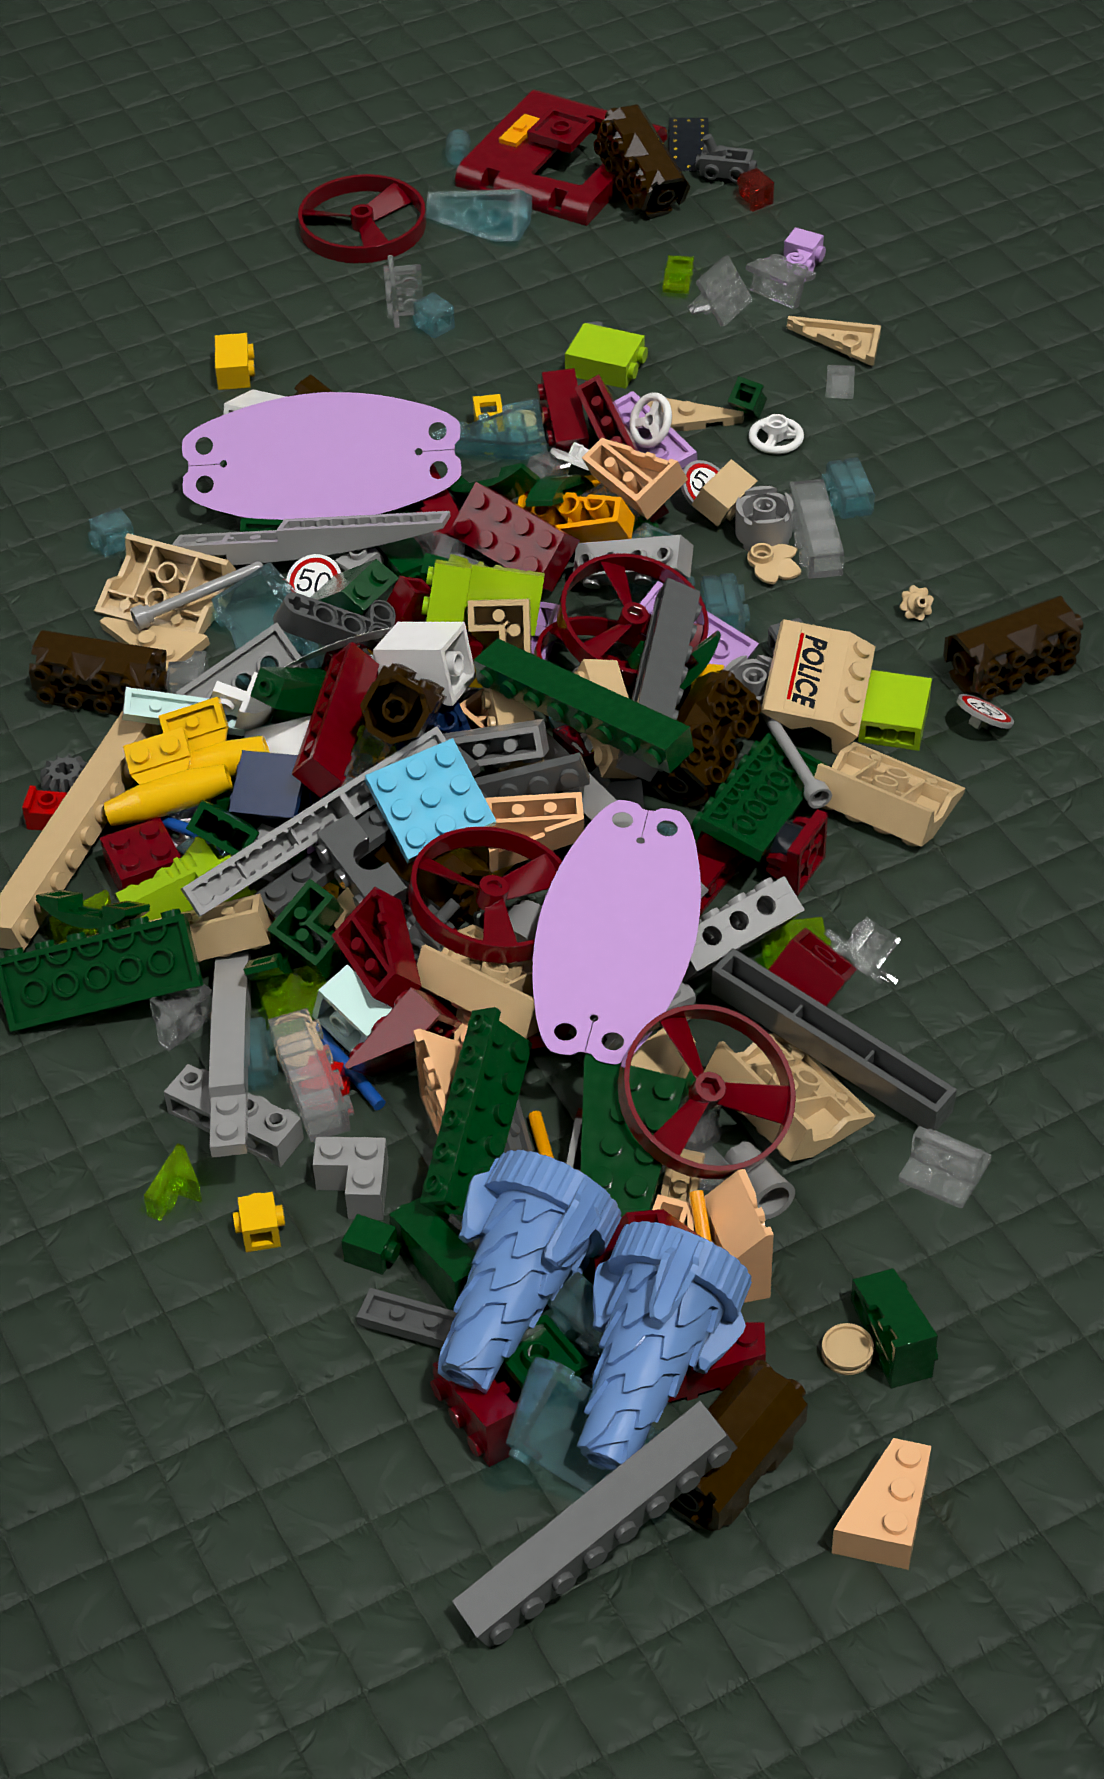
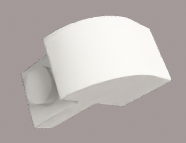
M256 672L252 676L247 691L217 681L211 698L219 697L221 699L224 713L237 717L235 727L239 729H254L264 725L270 720L275 708L250 696L258 674Z

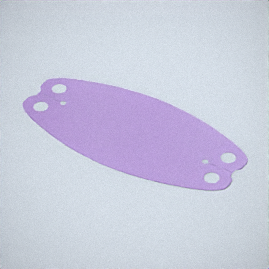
M322 392L261 402L212 419L193 429L182 440L183 457L188 461V472L183 476V493L197 504L245 518L284 520L376 515L389 512L431 497L447 489L460 478L461 461L455 455V450H451L455 449V444L460 439V423L449 413L437 408L404 399L375 394ZM436 422L443 423L447 430L445 437L440 440L432 439L428 432L429 427ZM202 437H208L213 443L211 452L206 455L199 454L195 448L197 440ZM417 448H421L422 451H426L422 452L421 455L415 454V450ZM223 460L227 462V466L224 468L220 466V462ZM436 461H442L447 465V474L441 479L433 478L429 471L430 466ZM204 475L211 477L214 483L212 490L208 493H201L196 488L198 478Z
M617 800L606 806L593 818L559 866L540 912L534 942L532 970L537 1024L541 1038L551 1052L563 1055L584 1052L591 1054L597 1061L607 1064H619L623 1061L628 1048L639 1032L655 1017L666 1012L675 997L694 950L701 906V879L696 843L691 826L680 811L667 808L648 811L642 809L638 803ZM625 812L632 816L633 823L629 827L620 828L614 825L612 817L616 813ZM662 821H671L676 824L678 831L672 836H663L658 833L657 825ZM642 836L645 842L643 844H639L636 842L637 838H641ZM591 1015H597L598 1020L593 1022L590 1020L589 1017ZM562 1023L571 1024L577 1031L576 1036L572 1040H560L554 1033L556 1026ZM652 1031L639 1042L634 1053L647 1040ZM607 1033H617L624 1039V1044L620 1049L609 1050L603 1046L602 1038Z

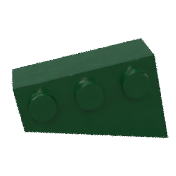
M894 1268L852 1279L851 1302L863 1328L873 1339L874 1353L890 1388L893 1389L933 1377L934 1363L938 1360L936 1348L938 1335L910 1294L906 1282L901 1280Z

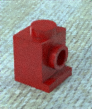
M30 785L22 806L27 829L42 831L67 795V792L37 790L36 786Z

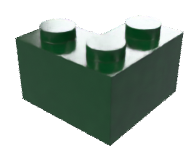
M309 878L267 930L279 945L325 979L330 976L345 957L332 935L327 933L328 929L344 910L332 894Z

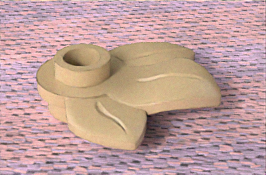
M758 543L753 545L748 552L747 561L755 568L756 577L767 584H775L778 578L790 580L801 575L800 567L791 559L797 553L796 547L787 544L771 546L766 543Z

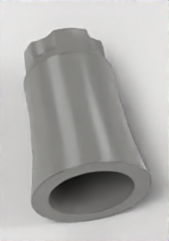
M741 1142L739 1145L730 1148L724 1159L726 1160V1165L738 1164L761 1154V1151L757 1150L750 1142ZM767 1159L746 1172L756 1193L758 1208L762 1207L766 1220L778 1216L790 1206L795 1197V1188L775 1170Z

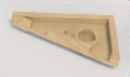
M788 316L787 329L874 366L881 335V325Z
M667 398L672 410L671 428L675 431L706 429V423L722 422L723 426L743 423L744 420L743 411ZM654 401L649 402L647 405L651 408Z
M104 617L99 621L102 629L121 643L166 650V671H169L170 675L210 645L208 636L205 634L150 625L139 631L132 621Z

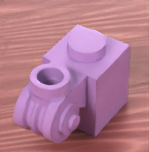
M794 228L784 241L785 274L788 278L800 279L805 275H812L818 262L823 261L826 253V248L823 246L824 235Z

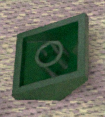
M546 1314L539 1318L534 1329L528 1326L516 1351L509 1358L505 1357L502 1366L528 1397L556 1396L588 1371L590 1364Z

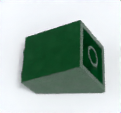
M374 559L334 575L310 598L364 616L375 600H387L398 577L379 560Z

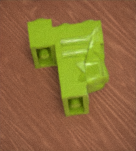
M450 554L449 561L436 559L435 567L429 566L426 584L432 585L430 597L424 596L421 614L427 615L426 622H465V625L468 626V600L530 598L531 636H535L545 573L504 568L500 565H495L493 568L486 567L484 562L479 561L478 564H471L467 558Z
M197 836L182 858H174L173 864L170 867H162L152 879L145 880L139 885H129L127 888L116 892V897L119 902L133 901L150 904V911L142 916H148L149 921L161 918V912L180 908L181 913L194 910L181 891V888L230 858L231 854L223 858L222 855L220 856L215 845L212 843L207 844L205 839ZM247 886L224 902L255 895L257 892L255 889L249 890Z

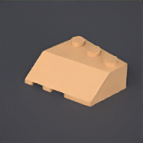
M416 1029L413 1031L420 1097L438 1136L460 1053L455 1040L423 1029Z
M741 1169L737 1170L705 1195L704 1199L712 1242L736 1257L747 1268L748 1273L752 1277V1283L744 1301L746 1303L767 1299L771 1296L774 1234L771 1227L765 1226V1213L762 1207L758 1208L756 1193L746 1170Z

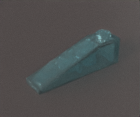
M520 189L428 192L426 218L493 242H519L531 222L532 195Z
M533 399L505 405L502 407V412L489 416L486 412L478 415L479 419L470 424L459 422L461 430L460 439L456 442L455 449H451L455 450L457 454L513 460H537L543 456H549L539 400ZM446 427L432 432V439L440 440L444 438L447 432Z

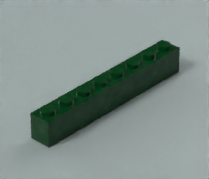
M497 638L473 660L477 673L476 678L483 687L497 691L508 699L516 700L531 710H537L549 716L554 721H560L580 733L594 737L603 744L613 746L628 756H634L653 768H659L670 774L694 751L690 726Z

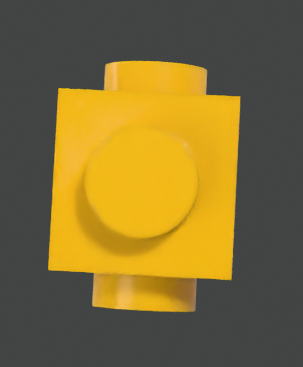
M273 1192L253 1193L249 1196L238 1197L239 1212H233L236 1234H243L246 1252L281 1247L279 1227L285 1226L282 1205L275 1206Z

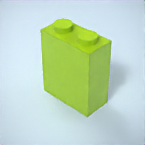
M584 323L565 353V369L574 368L576 378L590 380L599 374L606 385L626 389L630 381L636 378L640 364L645 363L647 359L648 348L645 347V336Z
M871 670L858 742L920 751L930 702L932 678Z

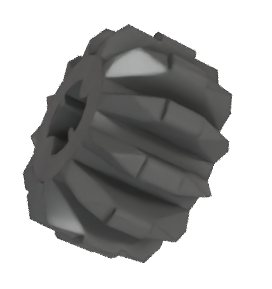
M70 753L64 758L56 755L55 761H46V767L40 770L42 791L68 793L88 762H85L81 756L72 758Z

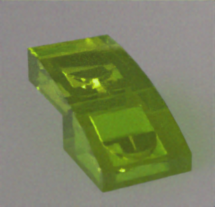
M668 255L663 282L664 293L689 294L694 269V257Z

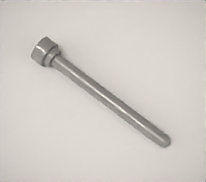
M254 562L153 606H142L140 604L130 608L131 617L140 631L149 627L150 623L155 621L154 618L261 573L264 570V565L261 562Z
M760 711L763 720L803 782V795L809 806L821 808L828 804L832 793L826 783L814 778L781 723Z

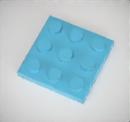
M453 738L365 775L364 781L407 864L415 861L419 852L431 840L446 832L466 827H493L496 825V819Z

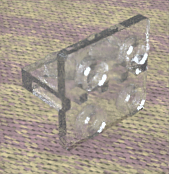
M772 254L770 257L759 258L757 261L746 264V270L754 273L750 290L791 309L799 307L804 283L814 280L816 273L809 271L806 265L793 264L786 261L787 258L779 254Z
M387 255L388 265H384L383 270L388 319H394V328H400L399 316L425 314L421 264L394 266L393 255Z
M728 255L722 257L696 281L702 294L688 305V308L692 315L704 312L706 315L712 312L722 327L727 325L752 302L753 299Z
M866 916L862 922L853 928L849 940L830 929H827L824 933L833 941L830 947L841 956L853 961V966L866 976H871L880 984L884 980L893 985L899 981L881 966L901 940L890 930Z
M919 1126L913 1134L911 1157L899 1174V1181L953 1206L963 1208L990 1164L992 1156L936 1130Z

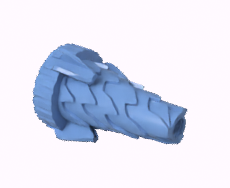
M509 1150L501 1154L500 1158L495 1159L489 1172L472 1177L463 1212L462 1230L458 1238L465 1243L480 1238V1242L472 1261L473 1265L469 1272L467 1283L454 1306L453 1311L457 1314L440 1351L437 1372L439 1375L463 1387L476 1388L482 1393L487 1394L505 1357L509 1358L516 1351L528 1326L534 1329L549 1300L554 1301L559 1292L580 1277L590 1263L589 1257L601 1256L606 1250L622 1217L620 1216L621 1210L617 1207L618 1204L604 1188L584 1173L562 1161H557L552 1157L541 1155L537 1152H527L524 1150Z
M648 1221L631 1222L630 1225L626 1224L623 1227L610 1259L598 1264L593 1285V1328L603 1333L599 1343V1348H602L603 1351L594 1371L592 1393L584 1410V1413L589 1416L577 1444V1447L581 1449V1454L588 1459L590 1465L602 1470L614 1471L640 1450L645 1443L652 1423H658L670 1396L674 1398L677 1396L689 1365L696 1372L706 1374L710 1367L723 1357L744 1332L746 1324L741 1308L751 1286L752 1277L748 1273L747 1268L722 1247L703 1237L674 1226Z

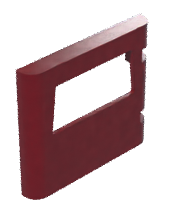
M534 89L460 162L456 171L455 186L587 226L619 192L616 187V177L619 176V172H607L602 163L582 185L534 175L558 149L540 145L527 140V138L515 148L499 143V137L522 115L527 114L541 118L551 107L589 117L599 123L605 119V114L608 110ZM652 123L664 143L667 140V129ZM489 185V186H492L493 189H489V188H486V187ZM554 207H561V210L555 209Z

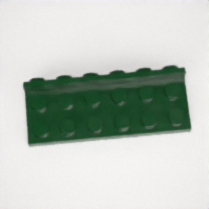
M767 733L761 742L756 740L753 743L748 755L744 754L740 760L737 769H732L726 782H722L717 789L715 796H711L703 811L697 813L691 824V829L695 830L693 835L696 844L704 833H707L716 841L723 842L740 851L744 856L759 862L774 842L780 828L792 818L805 800L803 795L804 784L773 735ZM796 748L813 776H815L818 764L822 763L828 766L826 763Z
M180 908L161 912L162 919L150 922L148 916L129 920L130 927L118 929L117 924L97 928L98 935L86 937V932H80L66 936L67 942L55 945L54 939L35 943V950L25 953L23 947L3 951L4 958H0V991L10 1032L203 986L189 921L193 920L191 913L181 914Z
M496 1007L473 1010L471 1013L419 1204L461 1229L467 1192L472 1177L489 1172L495 1159L500 1158L501 1154L504 1153L533 1044L499 1021L501 1010Z

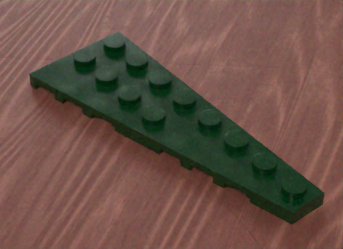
M586 1054L583 1078L581 1172L610 1194V1197L616 1201L617 1207L621 1210V1217L626 1212L651 1210L663 1164L643 1149L625 1122L618 1096V1077L622 1063L616 1065L597 1061L592 1055ZM631 1065L629 1083L632 1100L640 1119L652 1135L680 1109L687 1079ZM589 1257L590 1263L577 1279L576 1339L599 1345L603 1333L593 1328L595 1266L593 1258Z

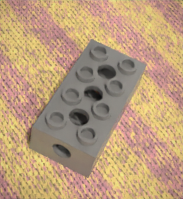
M276 622L174 694L210 699L217 681L236 687L235 680L238 675H244L251 681L254 672H259L260 663L263 658L272 659L275 667H284L300 659L301 656ZM305 662L295 666L297 668H309Z
M785 876L776 881L769 877L757 884L747 894L743 892L729 900L728 904L718 909L716 907L700 917L696 943L682 980L683 983L716 966L732 948L739 952L783 928L805 910Z

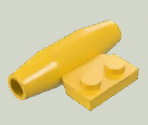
M219 697L158 716L163 733L181 727L185 729L192 753L190 769L225 764L232 779L237 776V765L240 761L242 750L270 753L263 735L226 741L229 726Z
M181 727L123 746L129 773L139 785L104 802V809L111 826L147 822L199 806L202 800L209 801L232 789L233 784L225 764L190 769L192 753L187 733Z

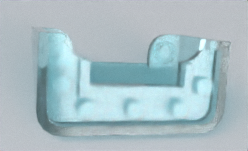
M268 562L213 597L211 600L215 611L212 614L219 626H226L230 630L237 650L274 624L273 616L284 597L288 593L297 592L279 571ZM284 632L301 657L320 649L318 643ZM320 655L305 661L309 668H322L324 659ZM263 658L260 667H275V663L270 658ZM244 675L236 677V681L240 685L245 684L249 686L250 680Z
M535 1357L528 1369L505 1442L511 1448L508 1455L528 1466L533 1461L573 1487L586 1493L612 1472V1470H602L590 1465L588 1459L581 1454V1449L577 1447L580 1435L589 1416L584 1413V1410L592 1393V1388L582 1383V1379L575 1376V1372L563 1364ZM651 1426L643 1446L661 1433L664 1428L660 1431Z

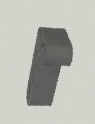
M292 592L284 597L273 616L274 624L277 622L286 633L328 646L367 632L387 628L392 629L395 625L396 613L394 608L383 600H375L364 616ZM386 634L382 638L355 644H363L373 650Z

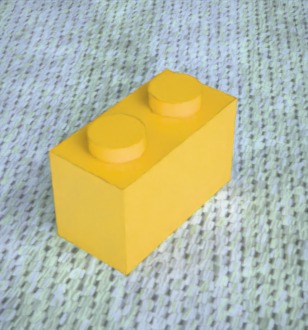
M247 333L215 335V370L218 390L251 388L250 377L255 376V354L253 343L248 344Z

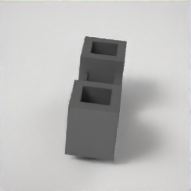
M351 813L317 832L318 846L315 848L318 856L325 864L329 862L335 869L334 875L343 889L348 887L352 892L356 907L374 887L400 899L402 903L406 902L407 887L388 862L374 870H366L356 864V860L369 852V837Z

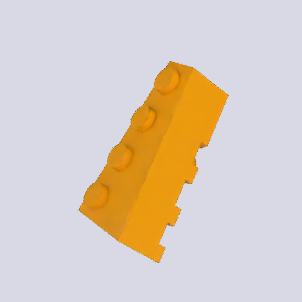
M530 490L519 496L518 505L579 539V543L632 539L635 516L622 497L593 494L581 497L577 496L576 493L566 492L563 495L564 502L560 504L526 507L525 501Z

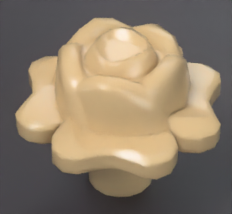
M912 585L908 591L902 592L900 609L906 611L905 617L907 619L915 618L918 621H922L925 615L932 613L931 605L934 598L928 595L927 588H918Z

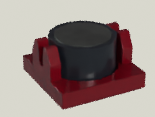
M819 809L814 812L811 818L796 817L793 822H785L777 833L770 854L766 858V861L769 862L766 871L776 879L785 876L797 897L825 858L828 815Z

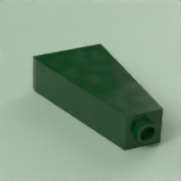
M407 506L381 514L409 513ZM418 536L371 547L372 549L376 548L384 558L383 565L398 578L399 576L421 579L420 572L424 554Z
M260 667L250 696L275 709L312 714L327 671L321 668Z
M204 800L201 801L186 827L187 830L231 855H235L255 842L260 833L248 821L232 814L220 805Z
M421 1198L400 1205L395 1211L389 1213L390 1225L396 1227L398 1243H400L401 1248L445 1307L449 1310H454L456 1301L467 1283L475 1252L465 1242L460 1240L459 1236L436 1213L419 1204Z

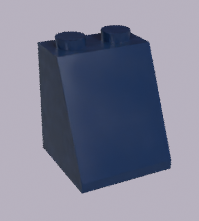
M242 750L241 758L237 765L234 789L230 796L229 812L244 820L280 826L334 791L330 790L320 798L294 777L292 771L298 755Z

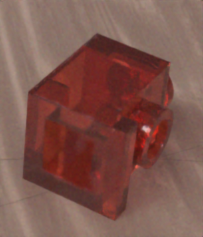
M758 168L740 174L737 180L739 194L743 200L750 204L752 212L774 203V182Z

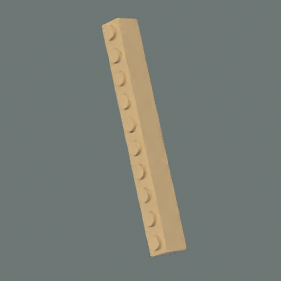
M123 711L121 712L0 893V948L15 949L23 947V951L25 950L48 915V912L37 903L36 895L65 889L108 822L104 802L129 790L135 781L129 773L123 746L162 734L161 725L122 720Z

